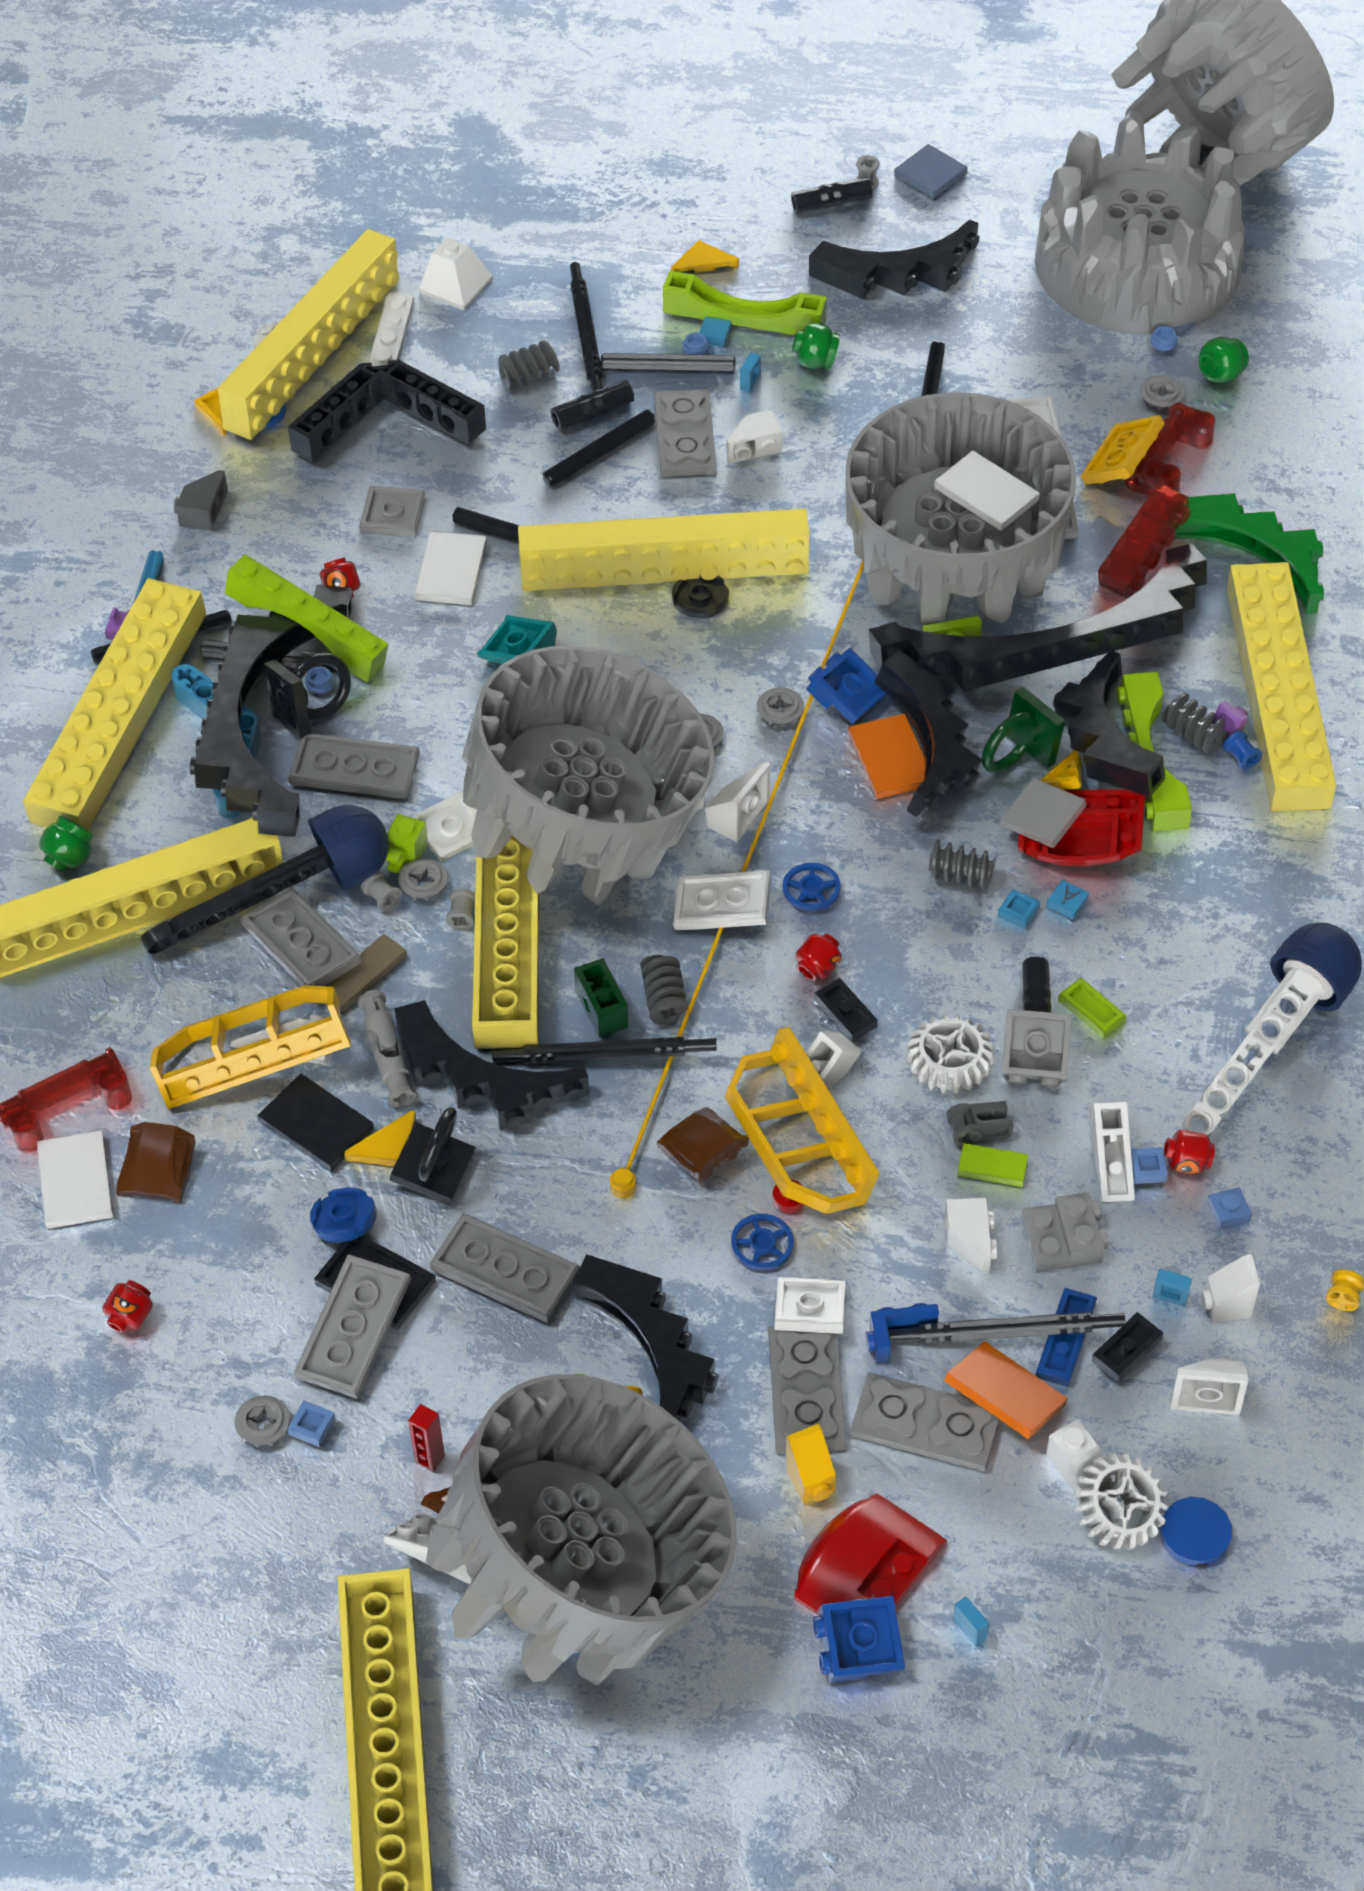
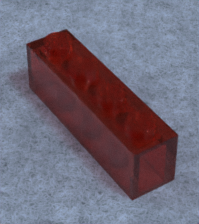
M1159 482L1157 483L1099 568L1098 579L1100 586L1126 599L1142 588L1146 574L1150 569L1153 570L1157 566L1161 557L1160 554L1165 546L1169 547L1172 544L1180 524L1184 525L1187 522L1191 513L1188 496Z

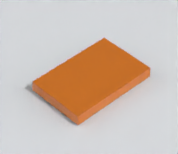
M905 713L848 727V735L876 799L917 790L924 780L925 761Z
M985 1341L948 1371L944 1380L1027 1439L1032 1437L1060 1412L1068 1400L1063 1394Z

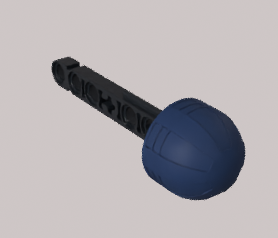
M355 805L337 806L308 819L309 827L318 846L175 916L169 922L165 921L149 929L141 936V941L147 953H159L177 944L178 941L185 940L328 868L343 891L362 883L377 873L386 860L389 840L383 823L373 812Z

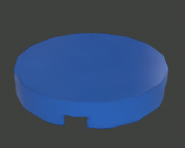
M345 1187L328 1192V1197L322 1201L320 1197L310 1210V1222L316 1235L325 1241L336 1243L352 1241L364 1235L372 1228L377 1218L374 1200L359 1188Z
M1199 1497L1180 1499L1169 1506L1168 1511L1163 1516L1166 1521L1164 1525L1160 1526V1533L1165 1550L1175 1560L1191 1566L1204 1563L1209 1565L1225 1555L1232 1539V1525L1227 1513L1216 1503Z

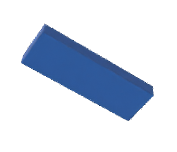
M1064 1287L1056 1314L1090 1312V1315H1092L1097 1297ZM1086 1333L1048 1335L1036 1370V1377L1069 1387Z

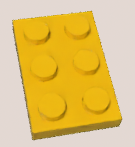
M1157 415L1115 424L1080 477L1084 484H1103L1110 480H1125L1131 477L1165 424L1161 416Z

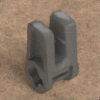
M1006 1101L975 1104L961 1103L948 1109L946 1118L954 1130L952 1134L954 1144L963 1147V1143L973 1145L1011 1137L1014 1126L1011 1119H1006L1008 1112Z

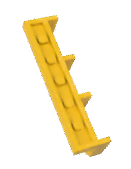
M303 985L183 1027L152 1050L150 1070L167 1108L171 1109L350 1047L351 1041L339 1014V998L334 987ZM304 1003L327 1004L331 1016L278 1034L281 1011ZM267 1017L266 1029L270 1036L269 1038L223 1053L226 1030ZM212 1036L211 1049L214 1057L163 1074L166 1061L192 1042Z
M791 1028L778 1029L769 1051L742 1056L724 1097L783 1196L825 1214L866 1205L880 1173ZM779 1064L788 1084L793 1087L799 1098L748 1109L736 1089L743 1071ZM807 1111L815 1124L817 1132L822 1135L825 1142L775 1154L757 1122ZM832 1156L838 1161L848 1183L853 1186L856 1192L833 1198L827 1197L792 1182L783 1167Z

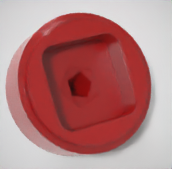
M791 1179L792 1182L802 1185L800 1182ZM774 1186L772 1201L776 1209L783 1213H795L804 1206L802 1203L783 1196L778 1186Z

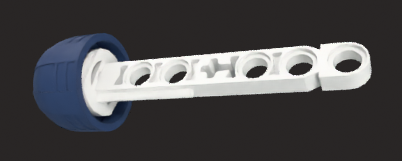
M1311 923L1298 928L1282 943L1270 960L1272 973L1280 984L1245 1028V1032L1248 1033L1246 1038L1200 1097V1101H1197L1184 1118L1182 1129L1194 1131L1191 1128L1190 1120L1194 1117H1199L1207 1125L1206 1131L1202 1133L1209 1136L1272 1052L1275 1054L1279 1053L1312 1007L1323 1011H1335L1341 1007L1352 992L1362 970L1360 950L1356 942L1346 931L1328 923ZM1284 999L1291 1001L1295 1006V1013H1284L1279 1006V1002ZM1271 1023L1275 1025L1278 1030L1277 1037L1266 1036L1262 1031V1024ZM1252 1048L1256 1049L1258 1052L1246 1066L1242 1063L1249 1050ZM1228 1070L1238 1071L1242 1075V1083L1239 1085L1230 1083L1227 1080L1226 1072ZM1213 1093L1221 1095L1225 1101L1224 1107L1220 1109L1212 1107L1208 1101V1096Z

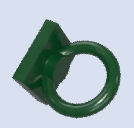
M1025 687L1019 688L1014 692L1009 717L994 730L985 744L982 753L983 767L990 773L1002 772L1013 766L1026 752L1046 769L1051 767L1056 762L1066 720ZM1005 736L1017 744L1005 757L994 761V754Z

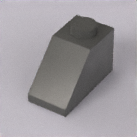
M218 470L183 487L180 497H176L174 501V513L178 515L179 526L212 531L228 492L225 471Z

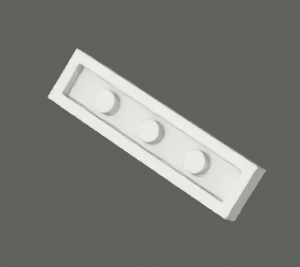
M387 293L368 362H372V366L388 365L387 361L400 360L414 307V295Z

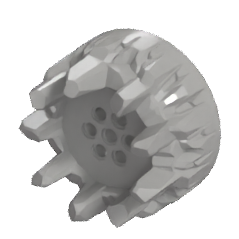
M1163 0L1157 10L1156 17L1148 24L1146 33L1136 43L1137 49L1111 74L1116 86L1120 89L1134 86L1149 73L1155 79L1154 83L1127 108L1125 117L1134 110L1142 116L1145 124L1168 108L1180 126L1162 144L1159 153H1168L1171 141L1179 131L1197 126L1201 133V147L1211 152L1217 147L1234 150L1232 176L1239 186L1252 179L1265 168L1273 170L1279 168L1325 131L1334 113L1333 87L1324 60L1304 26L1281 0ZM1208 155V157L1206 158V160L1203 162V164L1201 165V166L1204 168L1205 171H1206V167H1207V162H1208L1209 155Z
M1134 110L1119 123L1113 153H1108L1103 158L1098 137L1091 132L1078 130L1068 146L1066 161L1063 167L1057 169L1053 174L1049 198L1042 204L1035 251V267L1039 281L1049 297L1065 311L1089 324L1107 330L1132 334H1152L1160 326L1172 328L1193 321L1199 324L1218 313L1237 291L1242 274L1245 247V227L1241 220L1242 200L1240 186L1232 176L1234 150L1217 147L1212 150L1205 171L1199 165L1201 133L1197 126L1179 131L1173 137L1168 153L1145 154L1144 121L1142 116Z
M966 392L939 393L910 399L889 408L869 422L855 438L848 453L845 479L846 523L853 531L854 553L857 557L864 560L867 587L876 605H888L896 601L905 583L919 593L920 621L923 625L946 622L952 593L966 597L977 596L979 608L985 617L1003 624L1011 615L1016 588L1020 595L1025 598L1042 596L1046 577L1058 566L1061 558L1067 524L1071 518L1076 485L1075 464L1071 452L1058 432L1040 416L1020 405L989 395ZM972 450L1040 493L1039 500L1002 531L934 488V481Z
M551 646L528 651L503 663L490 675L482 687L462 754V760L468 764L464 778L463 802L465 805L477 809L471 833L476 855L480 858L495 857L511 837L514 836L521 844L532 850L527 878L537 894L547 890L560 864L571 865L578 863L586 868L582 881L583 894L597 905H600L607 899L615 881L621 879L626 873L632 879H649L654 875L667 848L677 845L685 834L711 781L714 769V748L703 718L689 699L666 678L632 659L612 652L579 646Z
M554 1374L534 1378L516 1385L503 1394L487 1411L460 1454V1459L455 1467L452 1479L453 1483L447 1492L448 1499L437 1515L436 1521L438 1523L429 1537L426 1562L433 1569L450 1573L465 1564L467 1573L471 1578V1583L452 1612L455 1637L470 1639L476 1636L505 1611L517 1627L528 1633L522 1646L521 1663L533 1683L546 1681L572 1653H580L581 1655L577 1660L576 1666L578 1674L598 1686L615 1668H632L642 1662L670 1634L682 1630L715 1595L726 1580L733 1564L737 1544L736 1520L730 1495L715 1463L700 1442L675 1417L645 1396L622 1385L590 1376Z

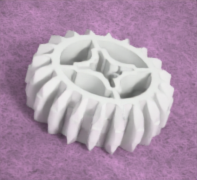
M944 1013L942 1019L938 1020L932 1015L929 1023L921 1022L919 1030L913 1031L908 1042L907 1062L911 1066L912 1075L918 1076L920 1084L928 1082L930 1091L939 1087L942 1094L947 1089H951L957 1095L959 1088H963L969 1093L972 1084L979 1087L982 1079L988 1077L990 1068L993 1066L994 1046L990 1042L989 1032H983L981 1024L972 1026L971 1017L963 1021L960 1020L959 1014L954 1019H951Z
M1110 1453L1106 1456V1459L1103 1457L1095 1459L1093 1466L1088 1465L1083 1469L1085 1477L1081 1476L1076 1481V1484L1081 1489L1075 1491L1072 1496L1081 1501V1504L1076 1505L1073 1511L1083 1512L1084 1518L1080 1519L1078 1525L1084 1526L1089 1524L1091 1528L1087 1536L1094 1537L1099 1534V1545L1104 1546L1111 1542L1112 1550H1118L1123 1545L1126 1550H1131L1136 1547V1543L1140 1546L1147 1544L1148 1537L1153 1538L1158 1535L1159 1531L1156 1526L1160 1527L1166 1521L1160 1513L1168 1511L1169 1506L1162 1503L1160 1499L1166 1497L1168 1492L1164 1490L1159 1491L1157 1485L1162 1483L1163 1478L1157 1477L1153 1479L1151 1474L1154 1467L1148 1466L1142 1469V1458L1137 1457L1131 1462L1129 1453L1120 1455L1119 1459L1115 1453ZM1106 1475H1115V1482L1111 1483V1489L1099 1492V1485ZM1133 1484H1134V1485L1136 1486V1488L1139 1490L1140 1494H1138V1493L1135 1491ZM1119 1495L1121 1497L1120 1501L1123 1500L1127 1506L1121 1507L1120 1504L1122 1502L1118 1503L1115 1497ZM1100 1508H1102L1107 1513L1108 1519L1104 1516ZM1143 1511L1138 1525L1135 1528H1126L1131 1513Z

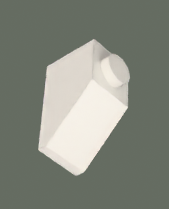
M820 1031L806 1054L829 1090L847 1075L862 1051L841 1032Z
M1246 1254L1208 1276L1205 1290H1201V1304L1204 1311H1209L1211 1323L1252 1318L1260 1285L1252 1254Z
M1079 1419L1049 1435L1046 1456L1073 1492L1080 1490L1081 1488L1076 1484V1481L1081 1476L1085 1477L1083 1469L1088 1465L1093 1466L1095 1459L1103 1457L1099 1445ZM1106 1475L1099 1485V1492L1111 1489V1483H1113L1111 1475Z

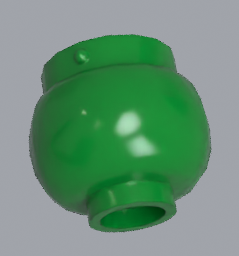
M810 323L804 327L803 331L797 330L792 351L796 352L798 363L808 369H821L822 367H825L826 370L828 368L831 369L837 354L840 334H837V332L832 333L828 326L820 323Z
M1223 336L1213 338L1207 341L1199 353V368L1209 381L1218 384L1231 382L1247 368L1249 363V354L1246 346L1236 338L1231 339Z
M59 816L56 823L48 825L40 837V850L46 855L43 860L63 872L66 871L67 867L72 869L80 868L91 855V841L95 835L69 819Z

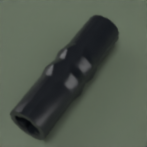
M868 176L831 184H822L818 187L791 192L792 207L795 214L829 209L834 206H842L872 198V186Z
M623 380L605 388L593 390L589 394L580 395L574 400L551 408V418L555 427L561 430L634 402V393L630 383L627 380Z
M1029 957L1023 961L1022 965L1023 1010L1051 1013L1049 962L1043 957Z

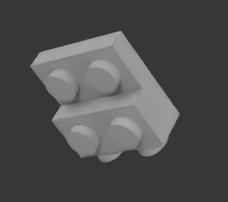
M1007 1009L1001 1077H1008V1083L1019 1085L1027 1084V1079L1040 1080V1086L1059 1087L1060 1082H1066L1072 1015Z
M1088 1192L1056 1197L1055 1204L1022 1209L1021 1217L1036 1272L1102 1263L1104 1249H1108V1237L1105 1229L1098 1228L1097 1221L1100 1220L1099 1204L1097 1201L1090 1200Z

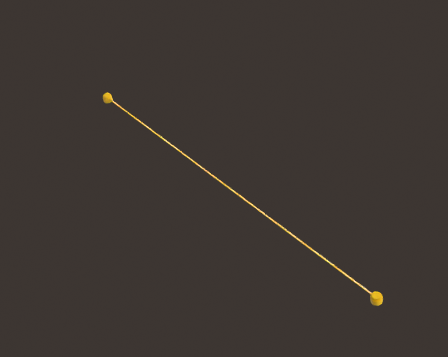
M864 560L861 562L822 662L821 668L823 670L862 574ZM811 694L809 695L808 701L802 713L801 719L793 736L792 742L786 754L785 760L779 772L778 778L772 790L771 796L763 813L762 819L756 831L755 837L753 839V842L751 844V847L749 849L748 855L746 857L741 872H746L748 864L754 852L755 846L761 834L762 828L768 816L769 810L771 808L776 792L782 780L783 774L789 762L790 756L794 749L795 743L797 741L802 725L808 713L809 707L813 700V696ZM724 928L718 929L677 1037H682ZM668 1057L626 1168L617 1169L610 1176V1191L617 1198H628L636 1191V1178L630 1171L673 1057Z

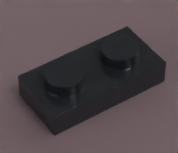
M841 978L814 992V1001L851 1042L877 1028L878 1019Z
M1136 1312L1126 1322V1327H1121L1092 1355V1362L1115 1381L1119 1382L1162 1340L1164 1332Z

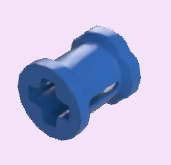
M1237 731L1226 739L1223 749L1236 758L1238 767L1242 771H1247L1259 763L1263 753L1259 748L1252 746L1247 740L1248 735L1244 731Z

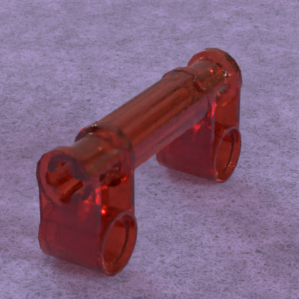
M1182 403L1171 405L1168 411L1169 415L1163 419L1165 424L1158 433L1157 439L1153 441L1146 452V456L1137 465L1134 474L1124 480L1127 488L1135 493H1142L1167 502L1169 498H1178L1181 471L1177 466L1164 463L1177 441L1200 449L1207 448L1213 443L1215 417L1211 413L1188 407Z
M109 1047L105 1049L104 1054L89 1061L84 1059L80 1063L17 1091L16 1096L1 1102L0 1123L7 1130L19 1151L29 1153L36 1151L37 1141L44 1140L36 1113L92 1086L95 1087L108 1108L113 1110L123 1109L132 1101V1092L126 1072L123 1070L113 1049Z

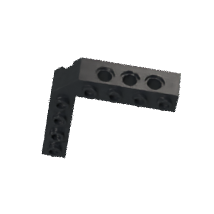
M399 359L387 361L388 365L372 366V362L361 363L288 426L291 451L313 462L382 400L396 405L470 445L486 430L485 406Z

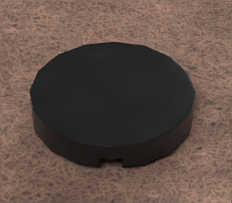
M699 574L698 579L676 581L672 589L674 607L680 613L692 618L713 617L723 611L729 600L728 586L724 584V580L720 576H716L712 580H705Z

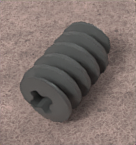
M545 340L540 341L538 345L531 344L528 349L523 347L518 352L511 351L508 356L502 354L498 359L500 378L506 389H510L511 380L516 386H520V377H523L525 382L529 383L531 373L536 379H540V370L546 376L550 375L551 366L555 372L560 370L556 353Z
M1183 693L1165 709L1161 722L1166 723L1169 728L1175 729L1177 734L1184 736L1187 741L1194 742L1195 747L1203 749L1206 755H1211L1224 744L1227 738V731L1223 730L1226 721L1220 719L1215 723L1217 715L1214 712L1206 716L1207 707L1201 706L1197 709L1198 701L1193 699L1188 703L1189 694Z
M937 839L932 849L928 871L932 869L934 879H939L944 872L946 882H950L956 875V882L959 885H962L968 877V885L972 888L980 880L981 890H987L993 877L997 855L990 861L988 851L985 850L982 856L977 858L976 848H972L970 853L965 855L964 845H960L957 852H953L952 842H949L943 850L941 849L940 840Z
M647 956L642 959L640 967L650 1020L658 1025L672 1023L688 1009L680 962L676 957Z

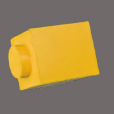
M819 1423L786 1436V1472L803 1504L810 1501H822L835 1492L836 1473Z

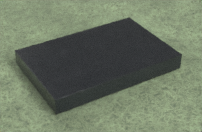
M302 1073L257 1115L258 1122L330 1172L345 1158L344 1154L347 1149L364 1140L374 1130L372 1121Z
M363 1235L352 1241L343 1242L314 1278L316 1286L330 1293L348 1254L410 1274L411 1281L390 1326L397 1331L436 1282L435 1274Z

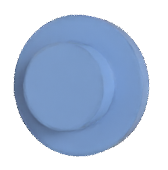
M1168 326L1156 328L1150 338L1151 345L1160 351L1172 350L1177 346L1178 342L1175 330Z
M693 332L685 337L682 343V350L685 354L705 355L709 351V342L702 333Z
M322 666L310 669L305 677L307 690L314 694H324L330 691L335 683L333 674Z

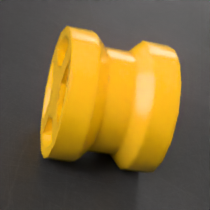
M1340 1269L1333 1272L1330 1280L1332 1287L1328 1289L1326 1295L1327 1303L1342 1311L1356 1310L1361 1300L1359 1294L1364 1289V1278L1350 1270Z

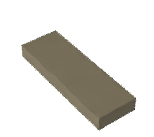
M383 934L360 954L361 964L325 985L334 987L339 998V1013L342 1014L361 995L407 957L406 949Z

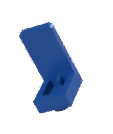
M918 1303L911 1307L896 1309L884 1307L877 1311H871L870 1331L865 1332L867 1351H874L876 1364L890 1363L891 1344L888 1329L919 1327V1323L938 1322V1305Z

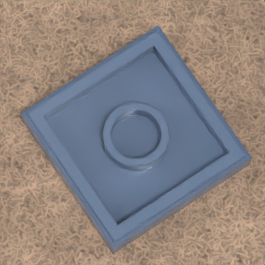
M927 144L894 169V176L934 199L967 174L968 167Z

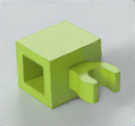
M401 814L396 815L387 833L389 848L386 861H390L387 870L399 874L403 864L421 859L427 847L426 822Z

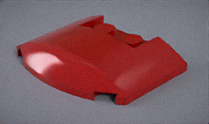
M1064 790L1085 799L1086 807L1057 845L1051 848L1021 834L1018 836V851L1025 852L1031 857L1046 863L1070 867H1090L1113 863L1142 851L1145 796L1128 790Z
M880 1494L871 1495L869 1498L853 1503L837 1514L812 1541L799 1567L794 1600L818 1615V1610L822 1604L893 1596L896 1608L946 1545L947 1539Z

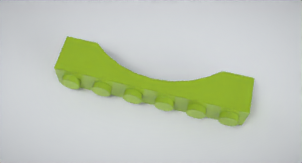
M669 271L663 286V313L702 320L706 316L731 321L732 325L796 335L797 330L803 331L804 327L810 323H820L823 325L826 323L827 297L800 292L794 296L775 301L746 300L723 293L708 285L696 275Z
M244 554L228 570L225 594L247 608L271 610L299 623L322 641L334 655L341 658L349 671L368 683L385 665L389 643L253 558Z
M1158 672L1123 674L1121 687L1116 689L1118 705H1123L1122 724L1123 727H1128L1127 738L1141 747L1155 752L1151 743L1150 730L1154 721L1160 715L1163 690ZM1164 767L1165 780L1151 797L1145 796V819H1150L1152 831L1189 828L1192 813L1187 786Z

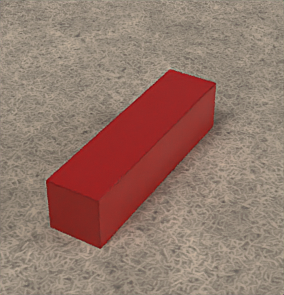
M420 1404L408 1420L414 1460L416 1464L434 1472L445 1457L439 1413Z

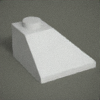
M446 237L431 254L419 292L465 311L493 280V275L469 246Z
M766 761L725 786L716 797H711L705 807L707 827L738 842L767 806L770 798L771 764Z
M1230 1358L1207 1359L1178 1368L1170 1409L1240 1415L1248 1384V1372L1245 1362L1234 1361Z

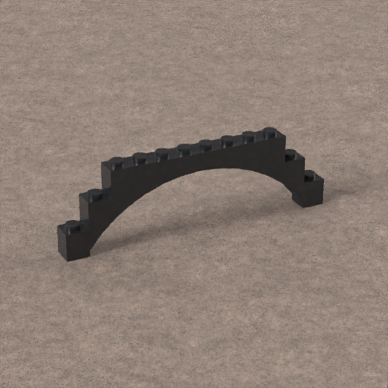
M1192 543L1166 550V560L1163 566L1141 590L1106 611L1065 626L1016 635L957 636L919 631L899 626L896 622L868 629L870 654L881 668L883 662L899 649L937 677L951 674L963 692L1112 651L1183 633V611L1195 608V587L1207 584V559Z
M316 586L313 597L345 617L351 618V587ZM270 611L269 617L238 614L235 625L230 626L228 634L229 644L224 645V662H219L218 665L219 680H214L213 699H208L207 718L202 719V737H197L196 757H191L190 775H195L196 788L221 790V797L226 798L227 811L251 812L253 821H258V834L296 837L301 817L299 793L290 792L260 767L249 752L240 730L241 714L247 698L259 679L266 673L264 663L272 660L279 661L295 648L316 638L313 633L299 623L274 611Z

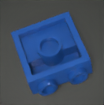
M851 648L841 655L836 652L825 663L827 667L824 670L818 667L808 677L811 683L806 688L826 709L833 705L852 725L887 695L874 684L878 674Z
M893 1596L822 1604L818 1610V1616H813L815 1637L822 1638L824 1652H819V1667L822 1675L828 1674L829 1683L865 1679L868 1675L901 1672L905 1669Z

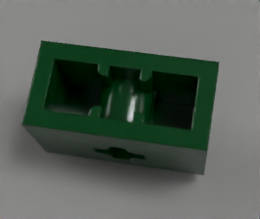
M604 958L574 968L575 991L598 1037L601 1038L629 1028L628 1005Z

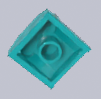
M506 615L504 621L482 649L477 652L479 658L503 664L515 656L528 651L556 646V626L554 622Z

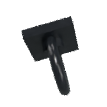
M330 653L311 655L301 661L292 672L276 660L264 663L273 716L299 737L311 734L309 720H322L333 715L343 706L351 688L350 671L345 662L336 655ZM329 665L338 673V691L327 705L316 709L308 708V695L302 678L313 667Z
M448 1107L443 1111L434 1129L415 1122L389 1178L394 1183L448 1205L451 1204L476 1148L473 1145L451 1137L457 1119V1111L453 1107Z

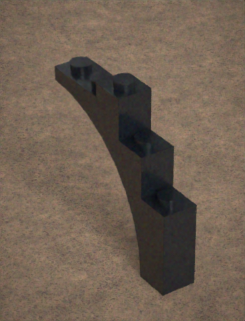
M969 219L958 230L943 239L925 246L900 251H862L841 247L823 240L809 255V276L861 299H864L870 291H874L877 285L904 296L912 287H916L919 281L946 292L953 284L959 281L962 273L960 265L963 263L965 256L971 250H974L979 243V223Z
M898 649L883 662L874 684L888 694L905 712L914 726L923 747L925 761L924 780L915 791L906 810L914 817H917L925 809L930 811L938 801L940 794L945 796L950 790L958 794L965 786L971 788L980 776L977 770L982 759L963 746L967 739L964 734L969 724L950 711L953 706V702L950 700L956 689Z
M1112 651L1096 663L1094 669L1081 680L1080 684L1068 682L1055 695L1053 708L1059 716L1066 720L1065 725H1068L1071 749L1084 753L1083 762L1085 763L1086 776L1088 778L1151 797L1165 780L1164 759L1162 755L1147 750L1127 738L1114 725L1107 713V704L1111 693L1123 676L1120 653Z
M425 1000L394 1008L397 1029L416 1086L434 1084L448 1078L457 1107L475 1106L489 1100L500 1130L518 1128L523 1124L531 1122L530 1111L546 1109L554 1104L576 1101L583 1096L589 1095V1081L585 1067L539 1072L507 1068L470 1053L451 1039L433 1018Z
M586 1254L574 1280L575 1299L598 1308L619 1322L637 1340L649 1358L657 1378L660 1393L659 1406L679 1422H681L682 1417L688 1418L693 1401L703 1404L707 1393L712 1394L716 1388L719 1374L715 1373V1359L688 1350L692 1340V1333L688 1332V1318L662 1310L666 1300V1293L662 1292V1278Z

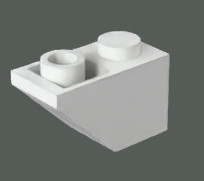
M773 410L745 415L727 439L728 463L782 452V431Z
M987 1198L946 1199L945 1227L947 1246L982 1273H990L991 1260L997 1259L996 1239H990V1231H994V1212L988 1211Z

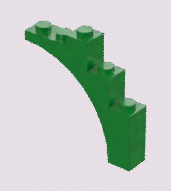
M1235 493L1169 498L1167 500L1165 522L1170 539L1212 541L1240 549L1265 563L1288 562L1294 591L1298 595L1305 613L1318 612L1319 602L1324 599L1323 584L1318 583L1317 565L1319 558L1323 557V543L1317 539L1315 529L1283 531V525L1277 521L1275 511L1244 513L1242 504L1238 505Z

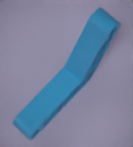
M183 664L175 667L171 677L176 699L201 719L207 718L208 699H213L212 687L214 681L192 665ZM244 705L240 719V730L249 752L256 760L261 741L258 718L253 711ZM213 789L216 809L220 816L229 819L235 818L242 813L227 811L226 798L221 797V790Z

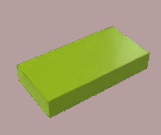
M1081 977L1058 995V1001L1102 1039L1126 1022L1127 1015Z
M963 1143L957 1176L1023 1188L1028 1154Z

